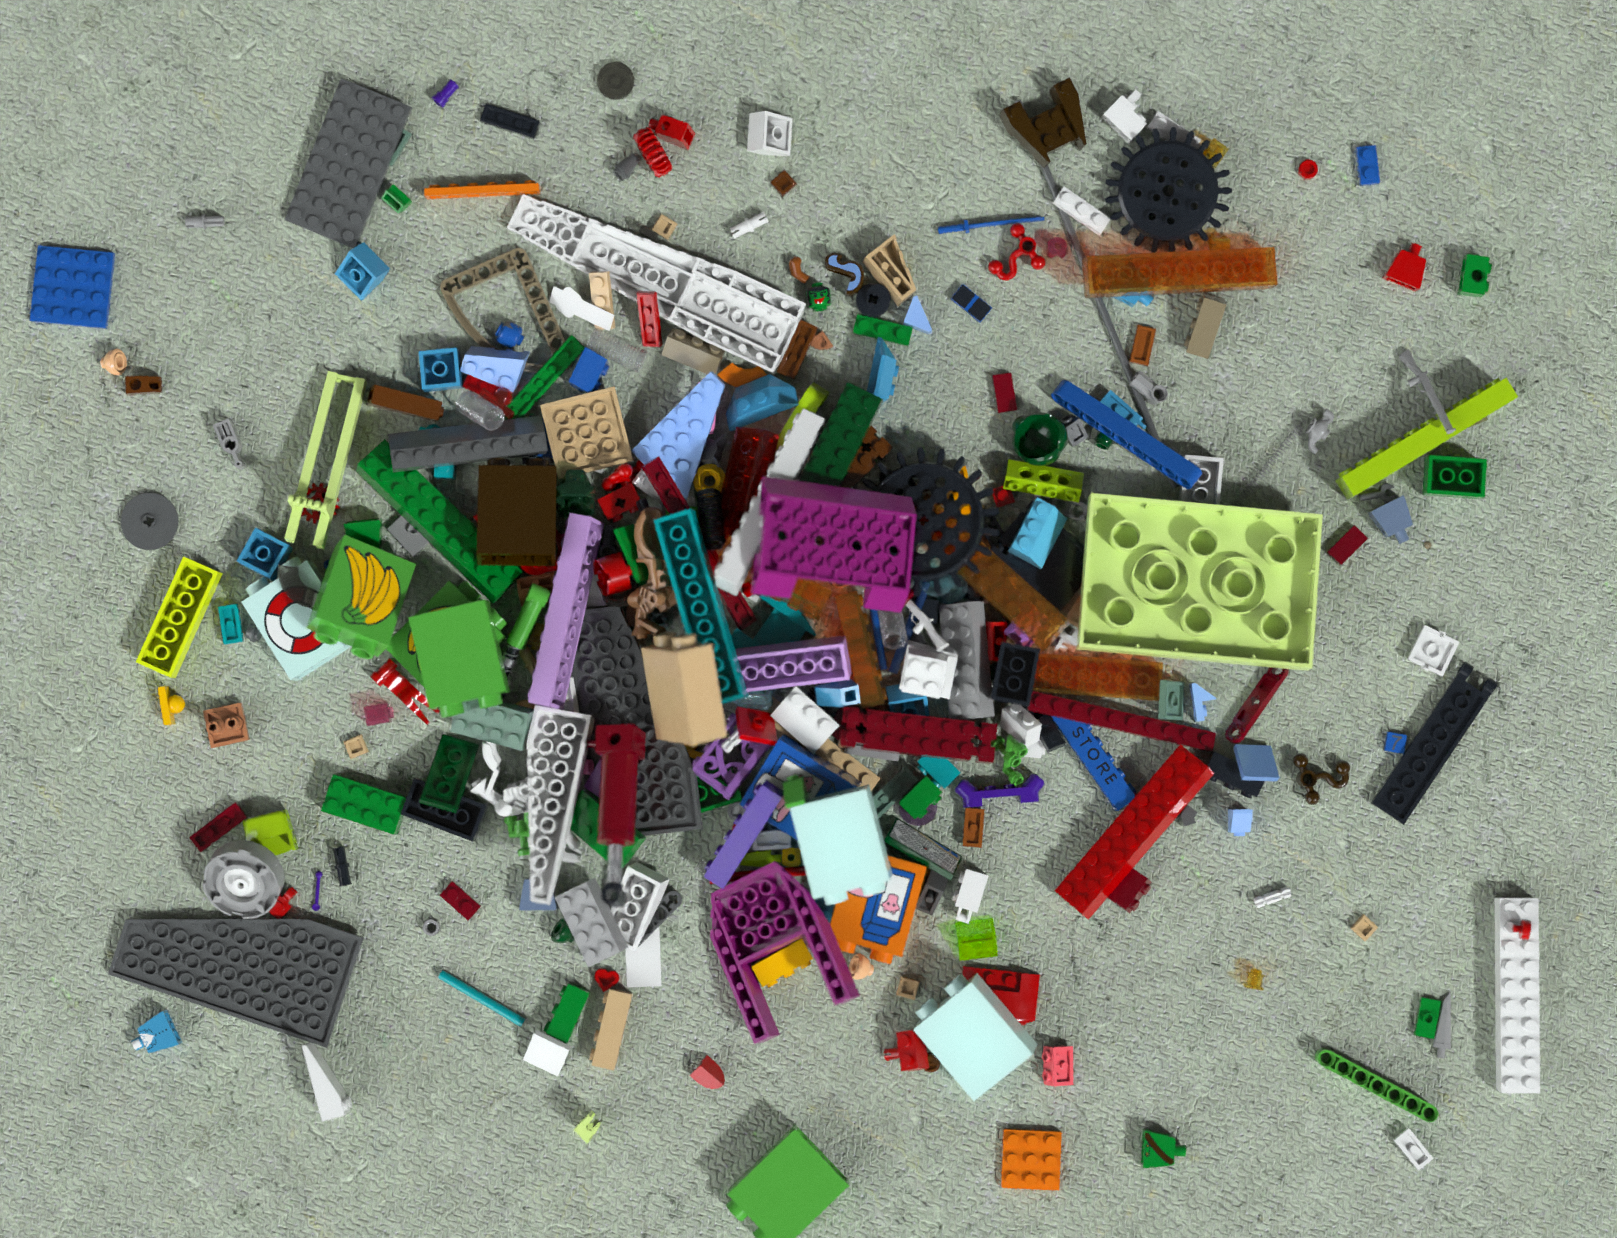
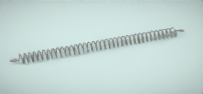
M1295 430L1291 431L1288 438L1292 439L1290 435L1294 436L1292 432L1296 433ZM1282 442V445H1280V448H1277V449H1278L1277 452L1281 453V452L1279 451V449L1283 450V449L1281 448V446H1283L1284 448H1286V447L1283 445L1284 442ZM1241 492V495H1239V498H1236V499H1237L1236 502L1240 503V502L1238 501V499H1240L1241 501H1243V500L1240 498V496H1242L1243 498H1245V497L1243 496V494H1242L1243 492Z

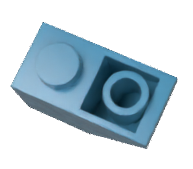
M851 678L849 680L814 686L817 706L846 707L860 703L859 685Z

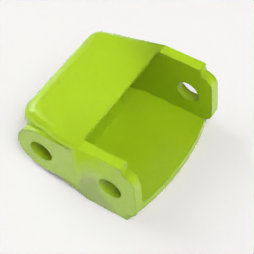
M287 809L243 820L246 841L255 842L266 847L275 856L290 850H298L296 834Z

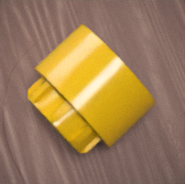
M706 464L698 468L693 484L697 492L706 488H716L722 494L726 488L727 480L720 467ZM711 476L715 478V484L713 486L705 485V479L707 477Z

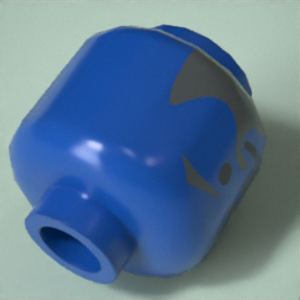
M509 320L505 321V323L501 322L495 333L497 342L510 349L514 348L515 345L520 346L524 339L522 327Z

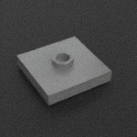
M400 516L387 529L413 557L430 543L403 516Z

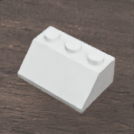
M797 687L790 692L770 715L813 754L839 726L838 723Z

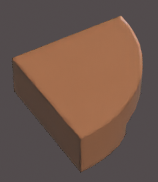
M823 330L815 335L811 343V347L817 350H828L833 347Z

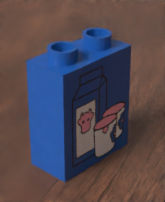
M783 734L739 805L744 807L749 798L753 800L756 795L753 791L758 783L763 784L765 780H768L783 790L782 783L787 780L786 777L798 774V777L804 776L809 799L856 788L862 782L819 755L813 754L806 747ZM783 795L767 822L798 840L790 808L786 809Z

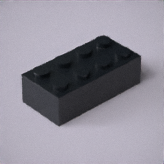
M414 778L401 815L469 841H476L489 805L464 795L462 796L457 813L419 803L426 781Z

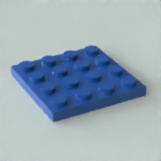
M38 245L30 321L107 329L115 253Z

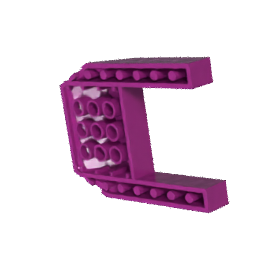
M776 861L725 886L724 889L721 888L711 893L712 930H710V938L754 1044L764 1043L779 1036L780 1033L751 967V963L803 937H806L833 1004H845L860 996L830 923L808 890Z

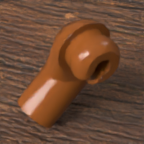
M794 256L789 261L790 274L795 279L806 284L810 276L801 271V258Z

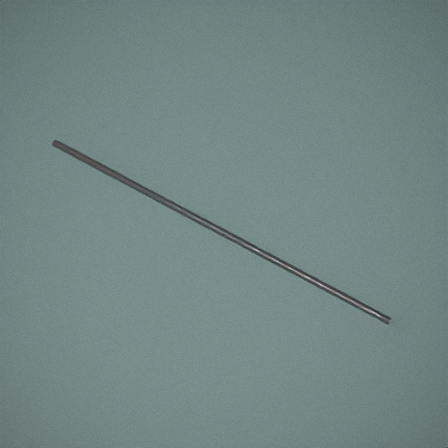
M1021 99L1014 102V103H1017V102L1020 101L1021 104H1022V106H1023V108H1024V105H1023ZM1040 165L1055 200L1059 191L1049 166L1047 165V167L1043 168ZM1057 207L1127 380L1130 383L1134 374L1069 215ZM1130 385L1149 434L1161 442L1142 394ZM1167 477L1172 489L1179 486L1178 483Z

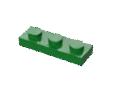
M857 314L853 334L873 339L881 337L885 342L908 347L913 327Z

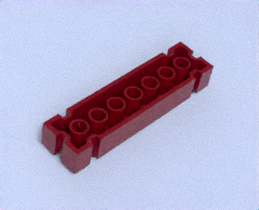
M842 708L840 724L845 725V728L839 732L838 747L854 749L857 744L861 745V750L966 762L970 761L971 757L975 758V763H994L995 747L990 746L991 741L996 740L997 724L982 722L979 724V727H975L974 721L866 710L864 714H860L858 708ZM859 724L865 729L861 734H859V730H856ZM974 737L976 738V741H979V744L976 745V747H974V743H971V740H973Z

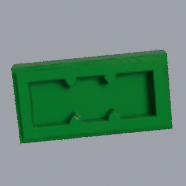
M1424 997L1420 998L1414 1031L1415 1036L1434 1039L1441 1001Z

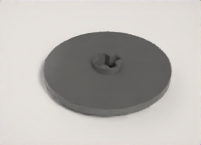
M143 493L135 496L126 504L121 515V529L125 538L132 545L140 549H160L171 542L178 530L179 518L175 506L166 497L156 493ZM148 517L154 519V522L151 523L152 526L145 524Z

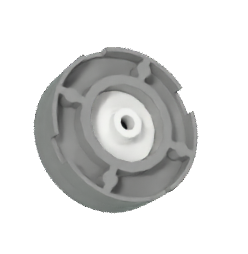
M238 840L220 846L213 853L204 870V881L202 884L208 900L218 910L229 916L233 913L244 916L243 919H252L266 914L273 908L283 889L285 876L280 861L269 849L255 842Z

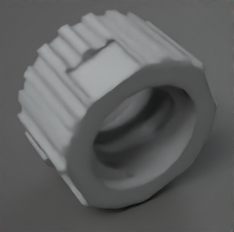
M434 918L426 920L422 926L423 932L430 936L438 934L441 929L439 921ZM429 923L435 924V931L431 932L427 929Z

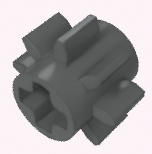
M653 610L651 612L652 617L648 616V619L653 621L658 618L659 623H661L659 625L667 628L669 625L665 621L669 617H664L662 615L663 612L656 614Z

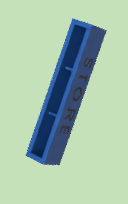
M1051 716L1057 728L1114 809L1119 811L1129 804L1137 792L1131 783L1127 785L1123 779L1126 777L1119 767L1115 768L1112 763L1114 759L1109 752L1105 753L1101 748L1103 743L1098 736L1094 737L1090 732L1092 727L1088 724Z

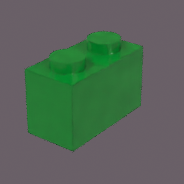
M925 776L899 804L914 819L917 817L921 819L927 814L928 810L926 808L931 803L935 805L940 801L942 791Z

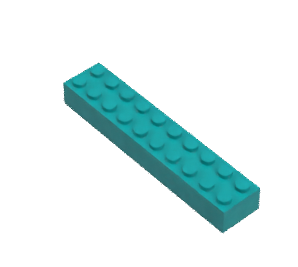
M688 509L655 519L654 524L686 634H695L696 642L712 644L721 703L725 704L749 697L718 588L715 586L716 581L695 510Z

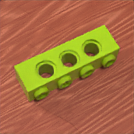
M1008 459L1003 489L1079 502L1084 473L1048 466H1034L1026 462Z

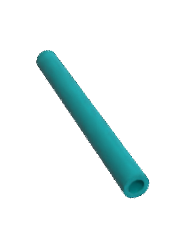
M442 970L438 976L440 980L521 1027L524 1023V1017L448 972Z

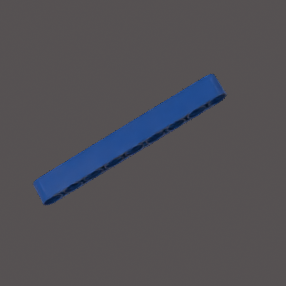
M1062 380L1051 393V397L1056 403L1182 487L1191 489L1201 477L1202 471L1195 464L1068 380Z

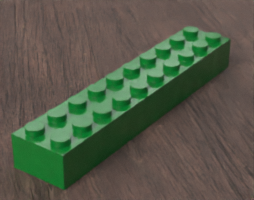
M385 439L357 464L356 472L492 603L497 601L516 582V579L520 578L522 571L517 566L478 565L477 527L417 470L393 472L390 447Z

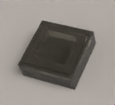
M645 225L641 226L639 230L640 235L657 243L659 234Z

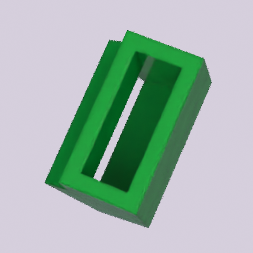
M394 184L381 197L398 214L405 211L412 203V200Z

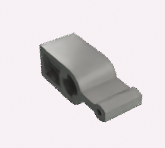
M228 418L214 424V430L223 450L233 455L235 467L240 470L245 469L246 465L242 462L239 455L242 450V443L233 421ZM231 441L236 443L233 450L228 448Z

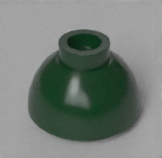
M565 918L560 919L551 932V940L555 943H572L575 940Z

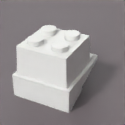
M908 640L899 689L903 692L928 697L950 699L958 654L945 650L937 651L936 648Z

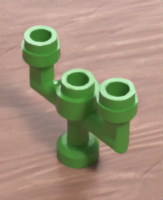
M1012 735L1007 736L1006 746L1004 745L1005 740L1001 736H997L996 740L991 741L990 747H995V751H1000L1004 755L1002 771L1008 776V780L1012 784L1018 786L1023 782L1024 778L1019 771H1014L1011 766L1017 767L1021 763V758L1028 753V749L1024 743L1018 742Z
M528 812L524 813V820H518L516 815L505 816L504 822L508 826L509 837L520 838L521 848L518 850V856L530 855L527 837H530Z

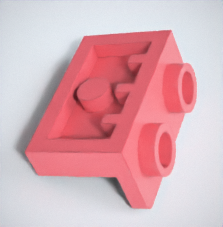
M1043 1046L1042 1078L1044 1085H1074L1073 1046Z

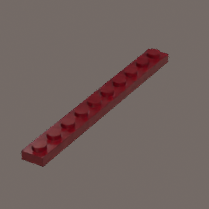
M659 456L642 466L643 471L670 515L690 509ZM707 550L713 575L715 576L716 573L714 572L719 562L722 564L723 562L716 550ZM718 588L720 599L740 631L757 621L740 590L737 596Z
M1032 691L1030 706L1027 707V711L1176 745L1181 744L1182 746L1202 751L1213 752L1215 732Z

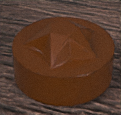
M928 1052L929 1069L923 1070L935 1072L940 1067V1061L932 1052Z

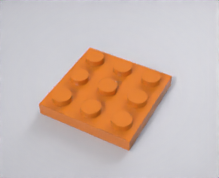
M1003 1129L1001 1188L1059 1191L1062 1132Z

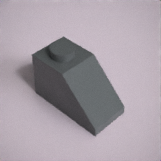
M931 869L915 909L933 915L944 893L948 879Z

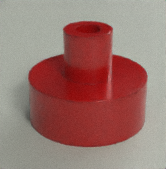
M1521 920L1519 925L1513 924L1512 932H1517L1519 939L1528 940L1531 934V921Z

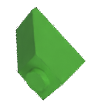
M798 774L787 776V780L782 783L786 809L805 804L809 799L804 776L798 777Z

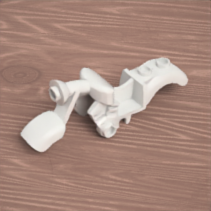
M483 741L482 753L484 760L494 772L489 785L487 784L486 777L482 780L478 778L471 784L473 788L469 791L479 794L493 804L496 813L500 816H514L528 812V789H530L527 780L528 776L517 782L509 783L507 788L503 790L504 796L495 791L493 788L501 769L499 765L502 759L497 752L496 744ZM570 830L567 839L568 846L566 845L562 861L568 863L581 862L582 853L578 849L580 841Z

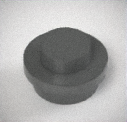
M250 624L246 631V638L251 642H256L260 640L262 634L255 624Z

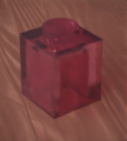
M389 703L364 707L367 726L391 723L392 718H394V710L392 706H389Z

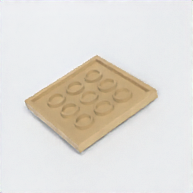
M615 386L540 405L559 480L633 461Z

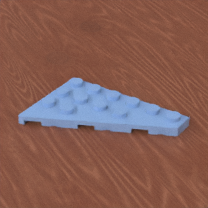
M713 371L631 450L644 465L659 456L686 502L688 501L690 489L707 443L708 434L710 433L714 416L725 388V384Z

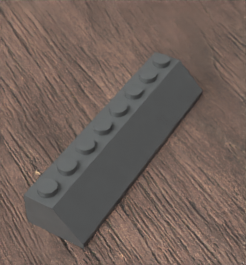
M541 416L388 434L393 472L483 462L491 458L507 459L546 454L548 451Z

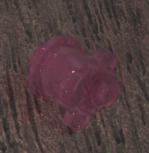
M1054 237L1047 242L1049 249L1047 256L1049 258H1064L1066 256L1067 243L1063 238ZM1054 245H1059L1061 249H1055Z

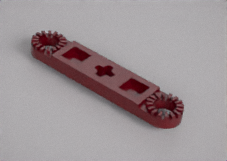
M1269 667L1267 673H1264L1233 718L1231 725L1225 730V737L1228 741L1237 744L1244 739L1287 677L1289 669L1282 668L1281 673L1275 674L1278 668ZM1238 730L1237 737L1232 738L1233 732Z

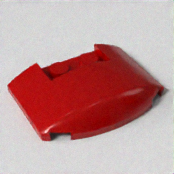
M963 966L962 975L967 981L977 973L1022 1026L1035 1021L1040 974Z

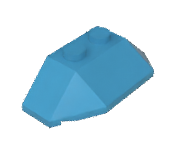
M878 337L867 392L882 398L884 403L889 399V395L893 396L895 384H892L893 377H897L899 366L896 365V359L884 340Z
M770 374L736 387L726 411L729 431H734L799 405L795 387Z

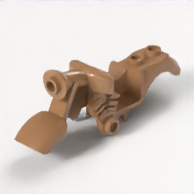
M648 507L641 512L634 524V538L638 553L636 563L645 562L649 577L647 584L640 586L628 596L627 602L631 607L636 608L635 628L631 636L636 635V639L647 638V634H652L653 632V642L655 645L654 635L668 631H666V628L649 620L648 614L655 607L660 612H666L670 607L675 606L677 601L654 524V520L662 518L663 513L657 507Z

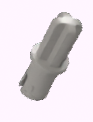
M203 214L202 216L185 217L186 228L207 229V227L224 226L225 223L223 216H206V214Z

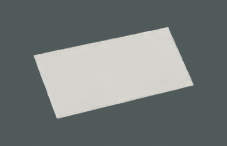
M655 911V916H656L658 919H659V911ZM649 923V925H648V927H647V929H646V931H645L646 933L651 930V928H652L651 923ZM659 927L636 951L626 948L627 987L662 986Z

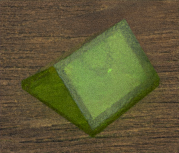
M993 918L970 920L968 924L955 922L959 961L998 956Z

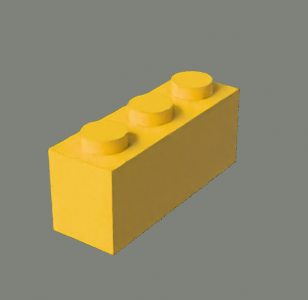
M803 938L753 964L751 967L762 987L767 985L769 988L778 983L776 979L782 976L787 978L795 973L794 969L798 967L803 969L812 964L810 960L813 959V956Z

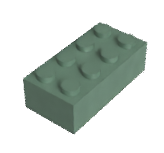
M478 699L463 703L465 713L453 716L450 732L522 751L527 748V738L534 709L502 701L503 704L480 709Z

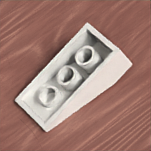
M638 862L627 866L621 884H623V891L626 894L624 904L617 908H611V912L628 945V949L632 951L637 950L669 882V878Z
M311 1042L304 1044L302 1048L322 1122L346 1115L351 1111L350 1108L352 1107L350 1096L346 1095L344 1088L315 1044Z

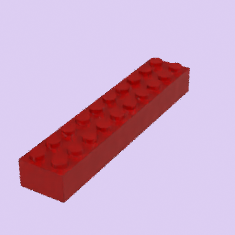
M1180 744L1054 891L1089 920L1213 776L1214 772Z

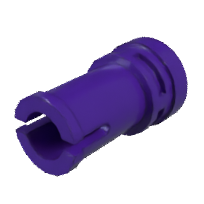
M450 79L440 92L438 91L432 96V100L443 108L459 86Z

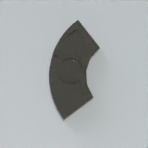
M278 565L279 581L287 596L297 604L312 609L315 589L307 587L302 582L299 576V568Z

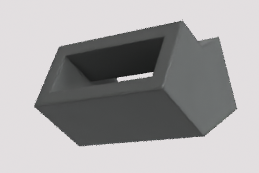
M1188 805L1178 815L1181 826L1196 823L1194 817L1198 812Z

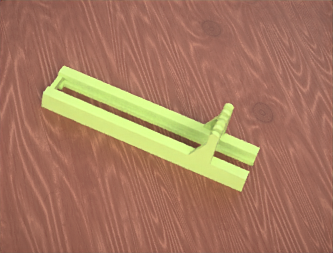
M331 371L327 373L297 492L288 497V503L292 511L285 534L286 542H295L303 507L321 511L313 545L318 549H325L367 385L366 379L340 375ZM342 380L346 383L353 382L354 387L323 503L318 500L315 502L313 499L306 498L335 384L336 382L341 383Z

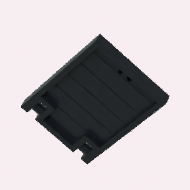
M1031 501V502L1027 505L1026 508H1027L1028 510H1029V508H1030V506H1031V504H1032L1033 501ZM1027 510L1016 518L997 541L999 544L996 547L993 546L990 550L994 558L1056 611L1060 612L1081 587L1084 545L1062 528L1042 569L1010 552L1007 555L1003 554L1002 551L1004 549H1009L1028 512Z

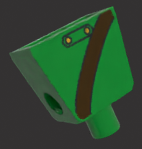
M1143 1129L1142 1168L1174 1165L1175 1156H1186V1145H1175L1176 1138L1173 1135Z

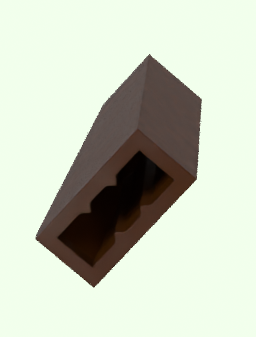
M379 385L370 387L366 403L367 406L432 421H438L439 418H442L444 412L441 401Z

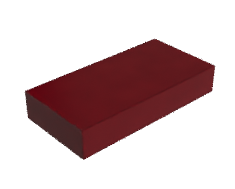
M1012 373L992 375L998 414L1017 411Z
M1353 525L1327 553L1341 566L1368 538Z

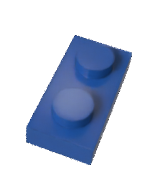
M1376 145L1357 147L1356 157L1360 186L1379 184L1380 177Z

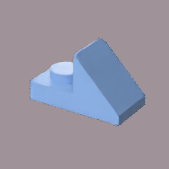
M1191 683L1189 687L1195 722L1205 721L1204 717L1207 716L1206 705H1202V701L1216 700L1217 698L1198 684Z

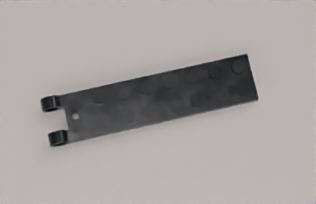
M1466 661L1461 665L1456 676L1371 802V804L1402 825L1406 823L1498 685L1496 681L1489 677L1480 691L1466 682L1474 668ZM1466 690L1470 691V695L1467 696L1465 694Z

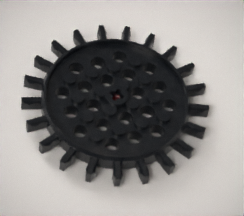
M918 447V463L907 465L903 454L898 452L897 460L901 468L890 473L887 467L880 462L877 465L885 478L878 485L866 478L862 481L873 492L895 495L897 491L902 490L904 491V496L911 497L913 504L917 505L915 511L913 564L910 580L915 581L913 587L915 597H920L922 582L933 581L934 590L939 596L942 595L940 579L951 576L954 584L961 588L962 581L957 572L965 565L971 572L977 575L980 573L977 565L970 560L976 551L985 556H992V551L988 547L980 545L983 535L999 536L998 529L985 527V517L998 515L1000 511L997 507L983 509L981 500L992 495L994 491L992 487H988L980 492H976L972 484L982 476V472L979 469L974 471L967 479L959 473L965 465V457L961 456L956 461L955 466L950 468L943 465L946 458V451L940 448L936 463L925 462L924 449ZM914 477L919 479L916 486L909 485L910 479ZM943 478L946 480L944 486H936L938 479ZM924 492H931V497L928 500L922 499ZM952 492L959 494L955 501L949 500V495ZM938 505L944 506V511L940 514L934 512L935 507ZM970 506L971 512L964 515L961 513L963 507ZM924 518H926L928 522H925V525H922L921 522H923ZM950 519L957 520L956 526L952 528L947 527V522ZM935 532L942 533V538L938 541L932 539ZM962 533L970 535L969 539L965 542L959 539ZM854 540L852 545L856 547L860 546V543ZM891 545L889 547V553L892 556H896L897 552H891ZM927 545L928 550L925 553L921 554L918 552L919 546ZM948 546L955 547L954 553L950 555L945 553V549ZM933 559H940L941 563L938 567H931Z

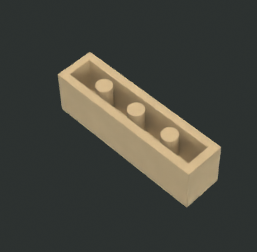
M610 988L609 992H605L603 1003L606 1004L605 1009L600 1011L598 1022H601L600 1030L596 1029L594 1041H597L595 1049H591L589 1060H592V1066L615 1070L633 993Z

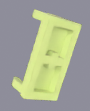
M592 1110L574 1128V1131L587 1144L601 1124V1122H598L593 1126L594 1124L590 1123L595 1115Z

